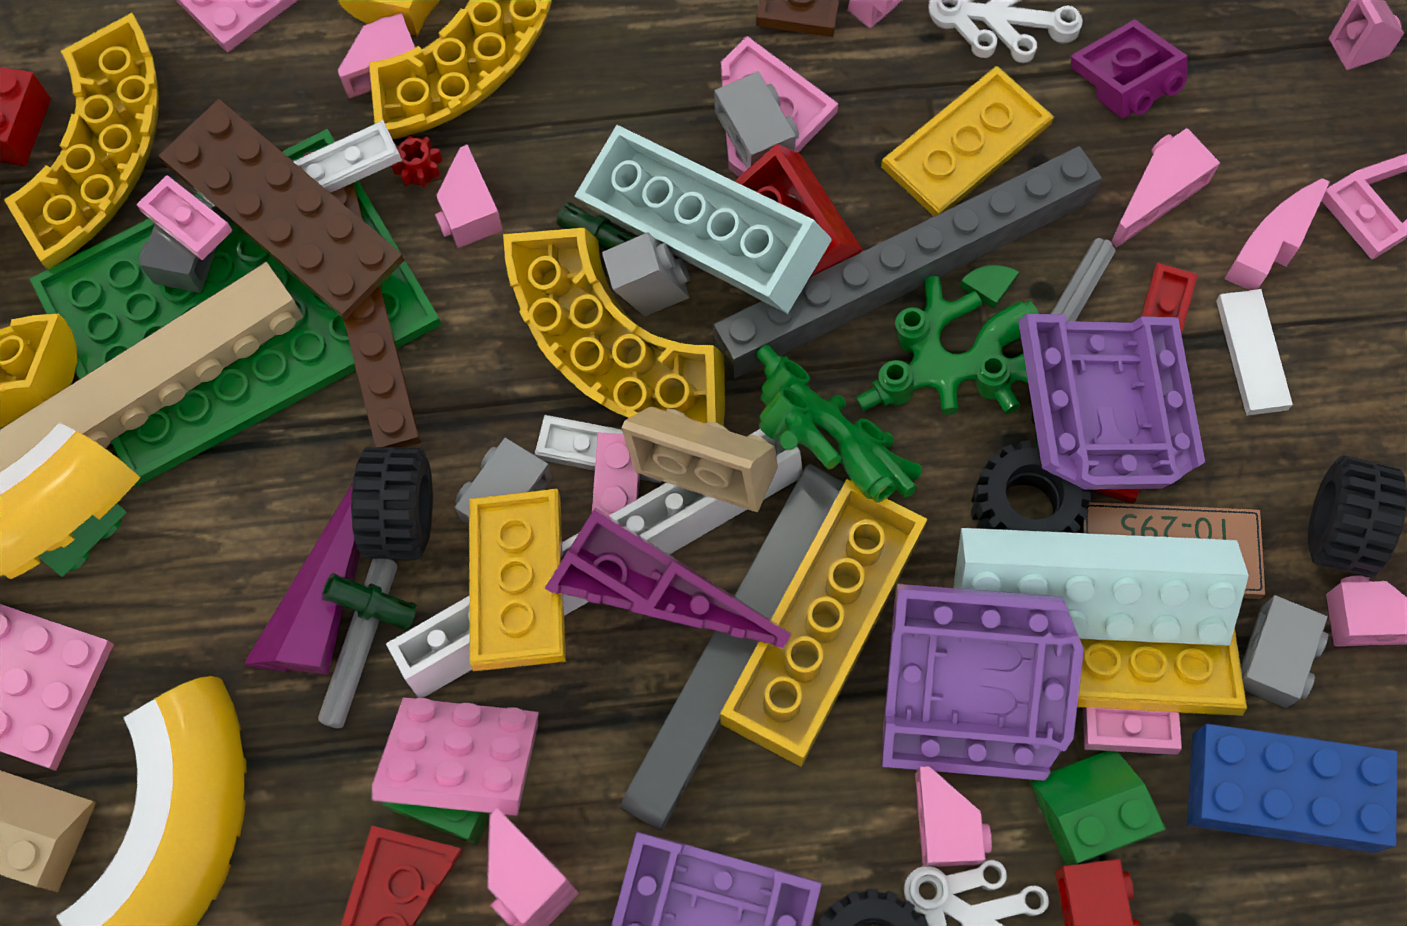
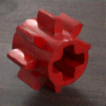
M409 135L407 140L403 141L400 146H396L402 160L391 165L394 175L401 174L404 186L407 187L412 183L425 188L426 184L433 177L439 178L441 176L436 164L442 162L443 159L439 149H432L429 137L426 136L421 140L419 138H412Z

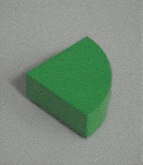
M1001 265L983 266L968 273L961 280L960 288L968 293L975 291L981 301L995 309L1017 279L1019 272Z

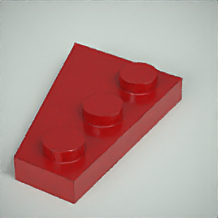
M371 826L341 926H414L464 850L459 847Z

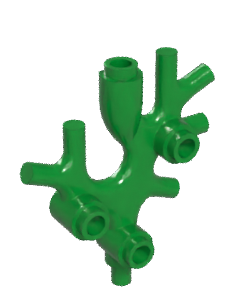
M929 276L924 279L926 307L924 311L919 308H907L898 314L895 321L897 343L904 351L914 354L913 360L909 365L899 360L885 363L879 371V379L871 382L872 388L855 397L859 408L864 412L879 403L883 407L889 404L895 406L903 405L911 400L915 390L931 387L935 388L939 393L942 414L952 415L959 411L957 399L959 385L967 380H976V389L981 396L986 399L997 400L1005 414H1011L1021 406L1011 391V385L1017 381L1028 384L1024 353L1015 358H1007L1002 354V349L1006 345L1021 339L1018 320L1026 314H1039L1031 301L1026 303L1018 301L993 315L983 325L971 349L961 354H953L946 351L940 342L943 328L957 318L982 306V302L975 291L956 301H946L943 298L940 277Z
M764 345L757 351L756 357L765 366L764 374L768 378L762 385L763 393L761 394V399L767 406L760 414L761 422L759 423V428L765 435L771 439L780 440L782 447L787 450H792L799 444L806 446L827 469L834 468L840 462L844 466L849 478L867 499L881 502L887 499L895 489L903 498H908L915 493L917 485L912 480H917L921 476L922 466L888 450L894 443L891 433L883 432L878 426L866 419H859L855 425L852 424L841 413L846 406V401L842 396L834 395L830 399L825 400L807 385L810 377L800 365L789 360L787 357L778 356L770 345ZM815 425L824 429L838 442V453L817 430Z

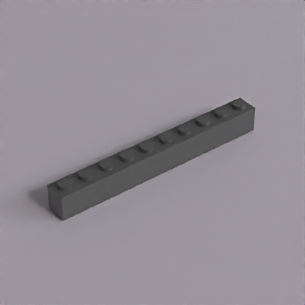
M1078 146L810 277L788 314L760 301L713 324L714 346L724 354V363L733 379L763 365L756 357V353L764 345H770L778 356H782L923 286L924 279L929 276H944L1091 203L1102 177L1082 148Z

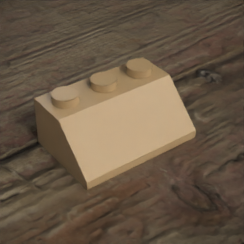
M650 406L625 420L621 427L636 473L757 513L778 469L775 446L762 437L756 435L742 436L728 431L724 426L715 422L701 423L687 418L677 410L667 409L664 411Z
M0 771V875L39 888L58 892L96 802Z

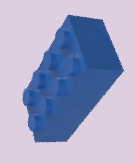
M1205 724L1192 734L1187 826L1377 853L1396 847L1397 751Z

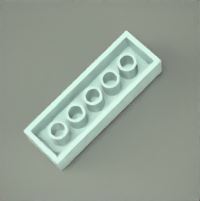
M616 125L575 194L578 200L597 215L610 219V222L637 236L649 232L660 244L665 243L673 255L786 314L791 310L832 241L830 236L815 220L619 125Z
M961 528L953 588L1063 597L1080 639L1230 646L1249 574L1237 540Z

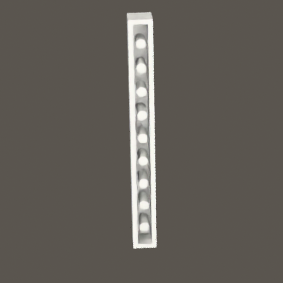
M761 429L750 434L767 440L771 445L775 446L778 469L764 499L799 480L803 470L800 450L797 447L787 450L782 447L780 440L769 438ZM665 483L609 516L670 555L747 509ZM578 534L562 542V559ZM564 594V616L589 601ZM469 596L386 643L403 677L418 698L426 697L472 670L470 667Z

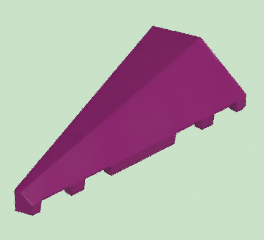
M352 484L245 662L247 667L288 673L290 669L325 675L329 674L343 606L330 601L326 602L321 597L323 596L322 591L326 580L331 573L334 572L352 581L355 579L360 552L355 543L352 529Z
M596 507L545 586V589L552 593L566 594L585 599L589 602L628 609L631 612L701 629L707 628L743 639L748 638L780 648H784L791 637L789 631Z

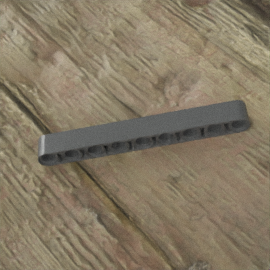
M810 463L807 465L734 597L771 620L845 483L844 480ZM719 631L714 632L631 782L620 805L621 810L659 831L664 829L721 725L720 713L759 641L748 638L743 639Z

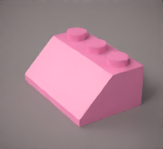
M498 808L490 815L488 889L497 897L491 906L510 926H549L580 893Z

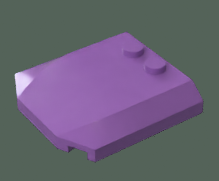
M1026 314L1018 320L1042 469L1085 490L1162 489L1182 478L1183 475L1205 463L1180 324L1177 317H1140L1132 323L1067 321L1066 315Z
M897 584L883 723L882 767L918 770L919 767L930 766L934 771L1045 781L1050 774L1049 768L1061 750L1066 751L1074 738L1084 652L1063 597Z
M637 832L612 926H811L822 883L680 842Z

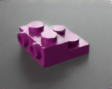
M1135 19L1071 55V68L1096 86L1097 100L1122 119L1133 112L1137 115L1145 113L1149 110L1153 101L1164 94L1169 96L1178 94L1187 81V55Z

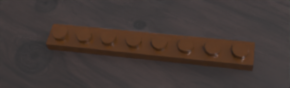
M313 152L303 154V157ZM354 183L331 192L334 197L364 221ZM380 285L344 322L375 447L405 448L420 444L421 440Z

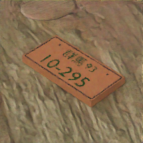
M1090 502L1086 507L1089 511L1081 525V533L1237 540L1249 574L1243 598L1261 599L1265 596L1260 510Z

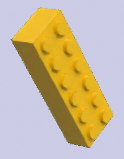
M846 479L771 618L773 622L789 631L791 637L784 648L761 641L758 642L720 713V724L802 767L923 533L927 518L888 499L881 502L867 499L852 481Z

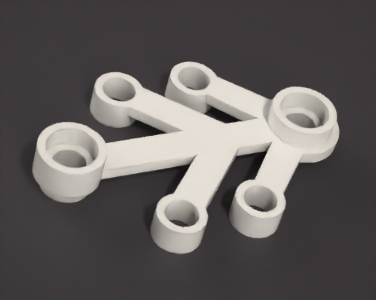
M930 0L928 8L933 22L945 29L955 27L971 44L972 52L976 56L981 58L990 57L996 48L997 35L1011 50L1013 59L1021 63H1026L1033 59L1037 42L1030 35H1020L1010 24L1048 28L1050 36L1060 43L1074 41L1078 37L1082 26V17L1078 10L1072 6H1063L1055 12L1012 7L1021 0H991L986 4L973 3L974 0ZM970 19L984 21L992 31L979 30ZM986 41L990 46H981L978 42ZM1026 46L1029 48V51H1021L1018 47Z
M988 860L977 869L948 876L935 867H919L910 873L904 884L906 901L908 900L916 906L914 911L925 916L929 924L928 926H947L944 913L959 921L962 926H1003L995 920L1022 913L1028 916H1036L1043 913L1049 903L1047 893L1041 887L1034 885L1026 887L1019 894L975 905H969L953 895L980 886L989 891L1000 888L1006 881L1007 873L1004 866L995 860ZM986 867H993L998 871V883L990 884L985 881L983 871ZM928 882L934 886L936 894L932 900H925L920 896L919 886L921 883ZM1028 892H1034L1040 897L1041 905L1039 909L1033 910L1026 905L1025 896Z

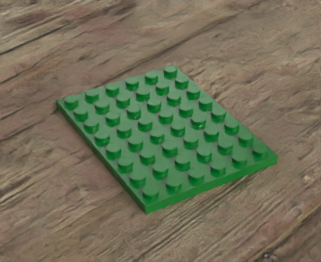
M326 129L282 152L292 161L302 158L305 153L317 151L335 143V140L329 130ZM359 181L354 182L364 222L399 251ZM199 194L195 195V197L203 198ZM227 218L226 222H228L232 232L218 245L201 293L153 284L140 266V252L144 243L149 242L154 224L151 219H147L30 278L46 313H59L72 329L77 345V365L75 371L79 379L93 372L265 262L268 263L303 315V318L298 320L288 332L273 336L262 343L252 355L246 358H239L223 368L220 375L215 379L200 383L186 392L179 402L170 406H164L150 415L147 421L140 427L127 430L111 440L119 459L141 477L134 484L136 487L356 371L344 319ZM404 259V262L381 284L397 349L442 325L437 313Z

